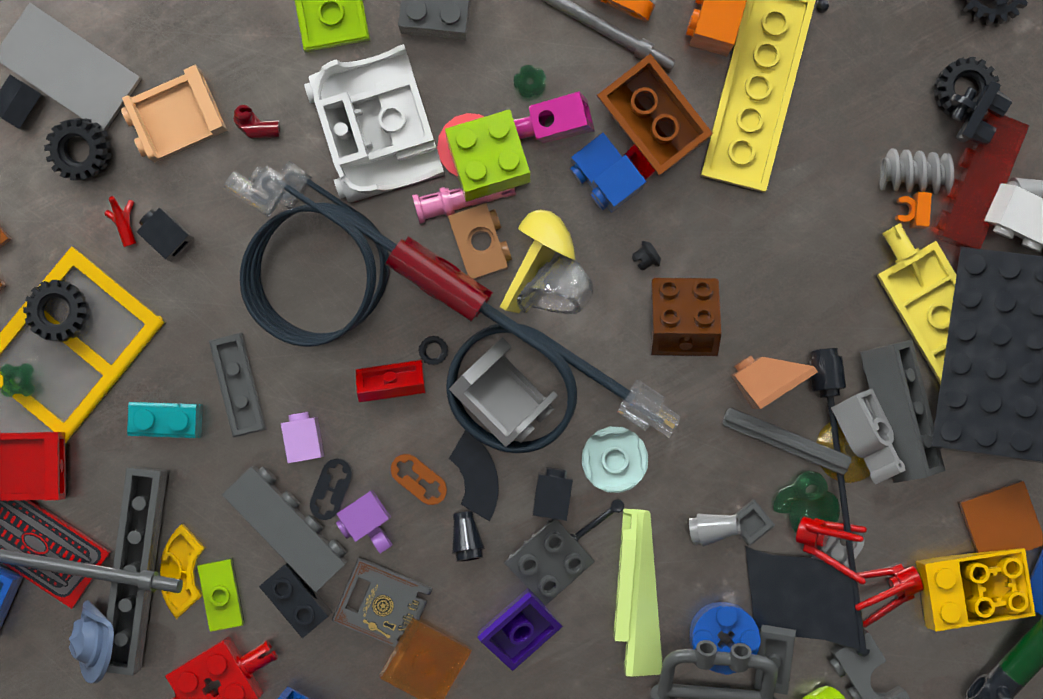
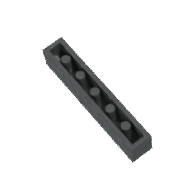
M138 466L126 468L113 568L134 572L155 570L168 470ZM111 582L106 618L113 625L114 637L111 659L106 672L133 676L141 670L152 592L139 590L138 586Z

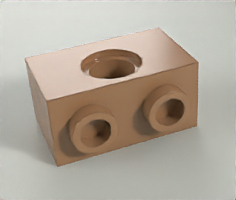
M485 203L448 216L469 277L478 280L508 269L506 262L512 260L507 242H499L496 230L500 229L501 225L495 209L489 211ZM478 233L487 234L491 238L489 248L483 251L476 250L472 246L473 237Z

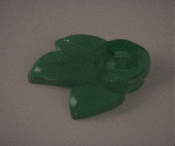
M814 471L802 473L796 479L794 485L782 488L774 500L773 510L778 513H790L791 526L796 533L803 517L837 522L840 516L838 498L828 491V484L825 478L820 473ZM809 485L817 486V490L814 493L806 492V488Z

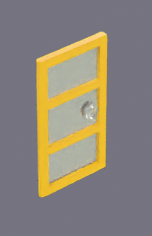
M72 246L42 282L59 280L79 288L78 290L86 296L85 301L89 303L90 309H87L89 320L85 321L84 325L86 327L83 331L80 330L75 338H69L68 341L63 342L46 340L34 334L30 330L31 326L26 324L25 319L27 315L23 313V307H27V302H25L0 332V433L65 432L66 444L165 323L161 316H157ZM62 298L51 299L44 309L46 319L52 324L64 322L69 315L67 302Z

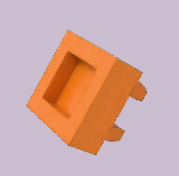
M917 192L912 195V198L909 196L898 198L896 203L906 204L909 207V213L906 216L897 215L895 220L900 223L910 221L911 229H925L929 227L932 193Z

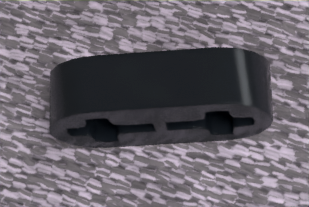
M332 459L324 465L310 500V510L318 519H332L342 507L353 478L352 466L345 459ZM338 464H341L343 466L342 471L347 475L345 479L340 478L334 488L330 486L333 475L329 473V469L336 468ZM329 490L333 492L330 503L335 506L334 510H327L323 514L320 512L321 506L317 504V500H323Z

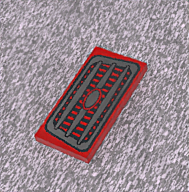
M34 500L0 501V549L103 566L111 551ZM3 563L71 609L75 608L93 581V578Z

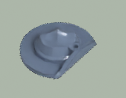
M89 600L83 603L81 619L74 622L73 631L69 638V649L73 658L79 661L81 673L85 681L96 684L103 679L110 663L114 628L111 622Z

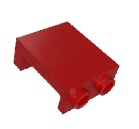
M65 432L0 433V501L66 499Z

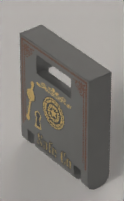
M358 557L334 612L332 622L406 651L409 644L398 639V637L402 635L412 639L427 604V600L416 595L418 591L425 595H430L433 589ZM359 577L369 581L370 584L357 612L356 609L346 605Z

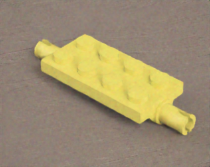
M899 223L882 233L897 257V260H895L896 264L876 276L941 385L957 275L937 241L920 250L919 248L915 249L902 228V224Z

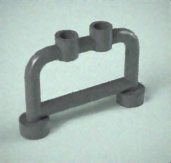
M703 640L697 644L696 649H679L665 657L662 663L659 684L651 689L650 699H776L774 691L778 678V668L771 659L751 654V648L746 644L737 643L731 647L730 652L717 651V646L713 642ZM681 663H695L698 668L707 670L711 669L714 665L729 666L731 670L738 673L745 672L748 668H756L764 671L761 691L673 684L675 667Z

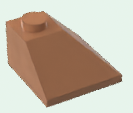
M750 355L735 365L737 372L732 374L731 377L751 408L762 409L818 373L814 366L766 357H759L754 360Z

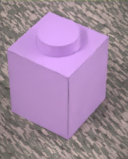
M308 412L288 415L289 422L281 423L287 463L325 457L318 417L309 418Z

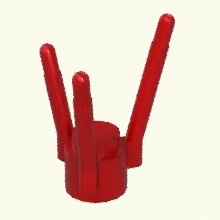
M803 517L796 533V542L804 544L803 552L818 557L844 575L864 585L866 580L817 549L818 546H825L828 536L856 542H863V536L845 532L843 523ZM850 524L851 532L865 533L867 531L864 526Z
M902 564L891 568L858 572L857 574L865 579L893 575V577L889 579L890 589L856 604L855 609L860 611L895 595L897 599L863 621L864 628L868 627L904 602L914 599V594L924 590L919 573L914 566L904 569Z

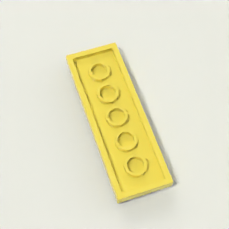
M747 0L712 128L713 134L708 143L700 174L701 177L763 193L766 192L816 0Z

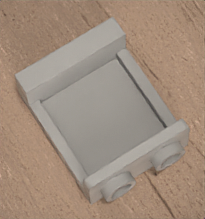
M502 337L449 390L507 447L515 438L521 443L535 429L530 423L534 419L541 423L554 410L550 403L558 395L553 391L548 397H544L504 356L512 346Z

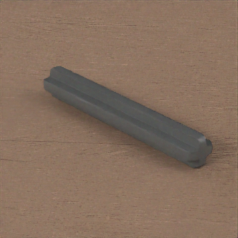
M729 408L725 413L723 425L727 428L841 475H845L848 471L852 459L849 455L734 408Z

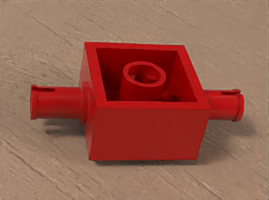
M228 636L173 669L165 677L175 692L176 697L172 699H259L264 692L253 676V673L272 661H276L278 656L275 650L264 657L261 656L272 648V645L267 640L242 656L231 637ZM211 680L220 681L221 686L218 690L209 687L208 684Z

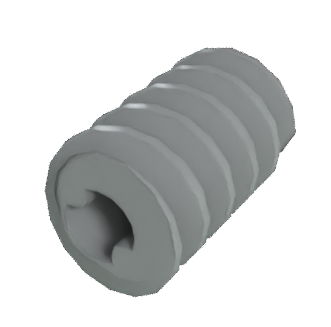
M892 148L882 160L880 190L884 191L888 181L892 182L894 192L898 191L901 183H905L907 193H911L915 184L919 185L920 192H925L928 185H932L934 195H938L941 186H945L947 196L951 192L954 180V164L949 153H944L939 160L936 152H930L926 158L923 151H917L912 158L909 150H903L899 157L898 151Z

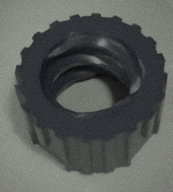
M428 336V338L421 342L418 351L424 363L435 366L446 360L449 350L448 345L443 341L444 339L438 336ZM430 343H437L441 347V354L437 358H430L426 353V348Z

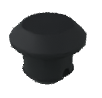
M642 241V248L633 253L632 259L634 262L639 259L642 260L637 265L640 270H645L653 264L659 267L661 257L650 242Z

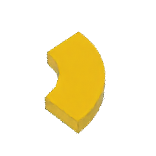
M181 524L169 538L162 553L160 576L181 579L183 581L180 593L161 590L166 605L176 619L203 596L196 583L195 568L197 560L205 550V547L184 524Z

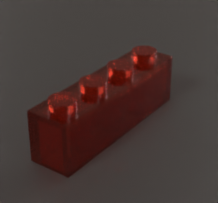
M990 112L984 115L982 121L997 128L990 143L986 146L973 142L971 149L967 147L964 150L959 162V166L963 167L959 179L954 178L951 192L947 196L951 198L946 210L942 209L935 222L934 228L938 229L936 239L959 248L981 249L990 223L984 221L1000 184H1006L1029 128L1028 124L1005 115L1002 118Z

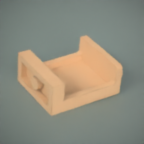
M197 65L184 69V75L134 97L129 95L122 97L125 107L121 108V111L128 126L134 125L139 137L135 138L134 141L142 157L147 156L155 163L228 131L203 73Z

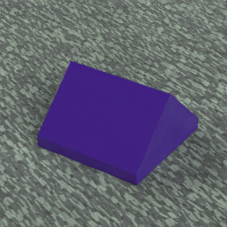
M527 588L480 629L477 638L513 671L563 626Z

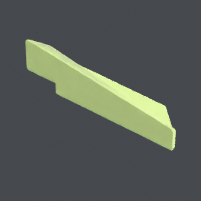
M624 508L613 637L615 641L626 642L624 673L626 676L632 677L661 674L662 654L651 514L648 510Z

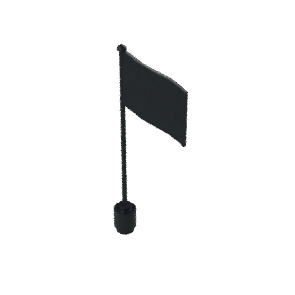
M838 348L811 351L812 359L809 360V365L814 366L818 373L811 376L812 391L820 392V398H827L833 448L841 452L837 419L831 407L835 406L834 397L840 396V389L846 388L843 358L839 356ZM837 473L844 531L851 533L844 475ZM845 540L849 569L856 572L853 541ZM745 546L754 621L758 628L761 629L762 625L793 629L796 630L795 637L826 640L857 649L856 652L861 657H866L870 653V649H866L862 611L855 609V605L860 603L858 582L819 559L772 555Z

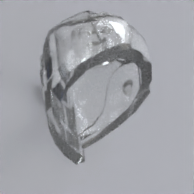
M560 255L551 262H547L538 270L533 280L527 283L517 297V304L520 310L525 313L533 307L562 314H577L589 302L593 295L594 286L580 263Z

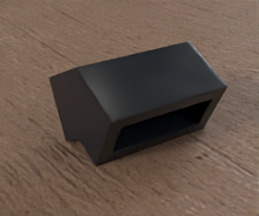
M9 75L0 89V118L20 129L41 93L14 76Z

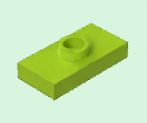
M232 558L198 565L210 632L243 626L244 619Z

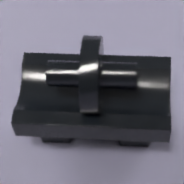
M992 80L989 85H984L975 102H973L977 91L971 87H968L964 96L953 94L950 103L956 107L952 118L961 122L965 113H968L967 118L955 137L957 140L963 143L971 140L984 146L990 143L997 128L982 121L985 113L988 111L1002 118L1012 104L1010 98L998 91L1001 87L999 83Z

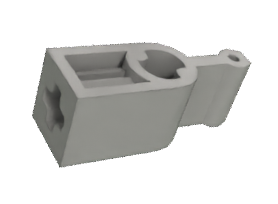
M873 389L856 394L831 407L850 448L857 456L864 458L871 473V479L875 484L906 471L904 463L899 459L892 445L894 441L892 427Z

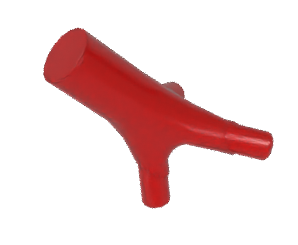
M109 197L108 200L113 212L106 210L105 216L115 223L123 247L136 244L130 224V213L135 202L128 200L125 208L122 210L115 197Z

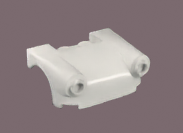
M404 44L363 60L340 62L336 59L322 66L320 72L309 76L310 83L304 84L310 104L315 102L333 163L340 177L334 179L340 199L346 197L348 203L445 175Z

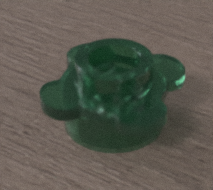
M23 363L21 366L14 367L11 364L3 365L0 369L4 384L1 387L2 394L6 397H12L14 394L32 395L35 391V386L33 385V366L29 363ZM16 377L20 378L19 383L15 382Z

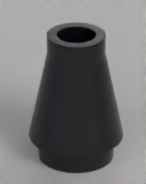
M466 511L453 514L452 554L456 555V562L483 558L482 550L485 547L476 526L473 512Z

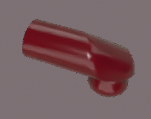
M239 105L234 110V122L248 138L280 137L279 121L261 122L247 105Z

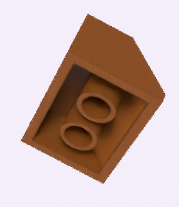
M651 53L597 94L599 100L659 176L709 140L713 134Z

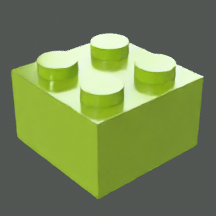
M510 109L445 129L448 147L466 202L530 183V170Z

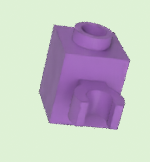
M373 490L337 513L340 520L336 524L346 539L352 537L356 542L368 534L379 553L393 545L380 527L391 516Z

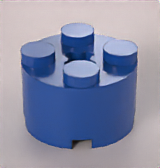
M728 602L708 604L701 608L691 621L689 640L692 649H696L700 641L708 640L713 642L717 646V651L730 652L731 647L737 643L748 645L751 648V654L757 655L761 638L758 626L754 619L736 604ZM720 631L726 634L731 631L729 634L731 640L727 644L725 642L718 644L720 641L718 633ZM714 665L709 669L725 675L736 673L729 666Z

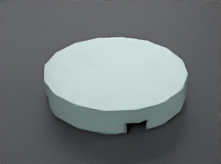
M609 426L598 430L587 440L582 450V467L586 477L595 487L605 492L621 493L632 489L642 480L648 468V453L644 442L636 433L624 427Z

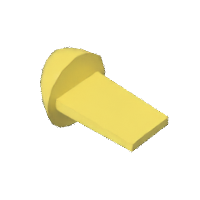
M535 210L529 213L518 227L519 230L533 238L534 241L500 305V308L505 311L520 313L538 283V272L545 265L547 268L556 252L575 260L571 234L561 218L551 211Z

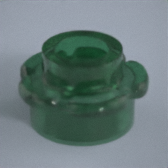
M525 65L514 76V86L519 89V94L523 97L531 98L534 95L538 96L545 90L546 84L544 81L546 80V75L539 67L534 68L533 65ZM532 78L533 83L528 84L527 79Z

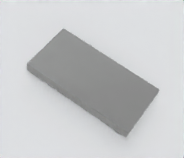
M32 3L28 4L0 45L1 64L82 119H91V123L100 124V131H106L124 106L122 97L130 96L142 79Z

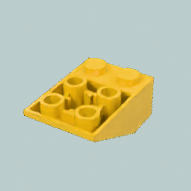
M1025 548L950 555L915 561L917 572L924 587L920 594L925 626L935 632L1036 616Z

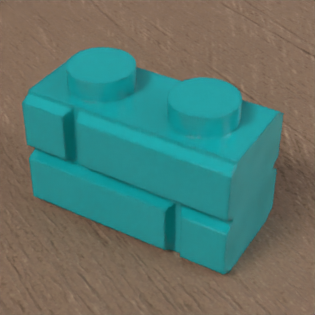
M129 402L127 436L201 438L203 404Z

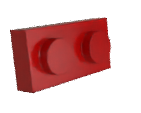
M422 360L355 369L359 402L426 393Z

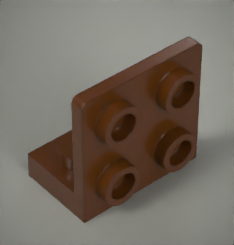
M653 278L651 355L718 356L722 334L719 280L716 278Z

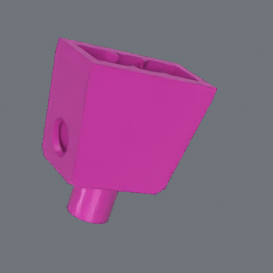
M580 91L529 106L530 116L514 120L519 139L535 136L541 143L595 131L588 100ZM550 116H554L553 124L549 127H546V119Z

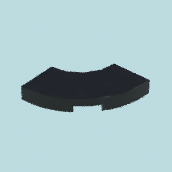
M465 430L449 457V460L459 468L464 478L465 493L461 505L490 521L494 514L499 494L497 470L486 447Z

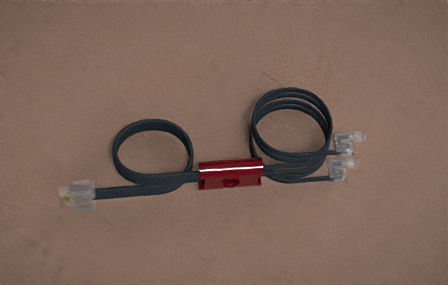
M291 161L284 166L280 173L267 165L263 169L257 167L249 180L236 171L227 179L224 185L226 190L267 217L273 213L278 203L289 209L269 219L255 233L246 248L240 267V290L249 314L260 327L277 339L297 346H319L332 342L357 327L378 305L387 285L390 267L417 285L426 294L441 301L471 322L482 313L497 323L478 331L461 346L451 362L447 375V398L455 418L471 436L483 444L509 453H529L542 449L554 442L568 426L577 404L576 381L567 363L623 399L617 413L644 431L650 425L670 438L678 426V420L681 416L663 405L664 396L638 379L628 390L544 333L532 327L516 323L488 304L493 295L492 291L463 273L451 262L439 257L409 236L406 241L401 239L398 244L392 242L380 234L375 225L364 215L311 181L312 177ZM307 186H310L335 204L315 203L304 196L303 192ZM298 200H301L306 204L294 208ZM298 212H315L324 215L343 228L354 239L363 255L367 272L364 298L353 319L341 330L329 333H314L302 330L283 319L272 308L265 296L261 282V263L265 248L277 228L285 220ZM362 234L374 241L379 254L380 276L375 294V259L370 245ZM498 333H512L547 357L560 372L566 385L568 397L564 418L552 432L532 441L521 443L512 441L507 447L493 434L479 426L468 415L461 401L449 390L457 381L461 362L471 346L484 337Z

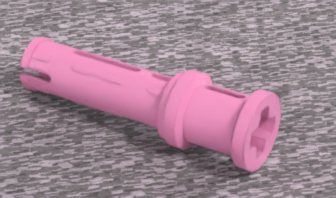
M442 187L439 189V192L421 197L415 194L412 197L419 224H423L425 219L444 214L448 217L455 214V210L515 196L516 193L515 188H511L466 202L462 188L449 190V188Z

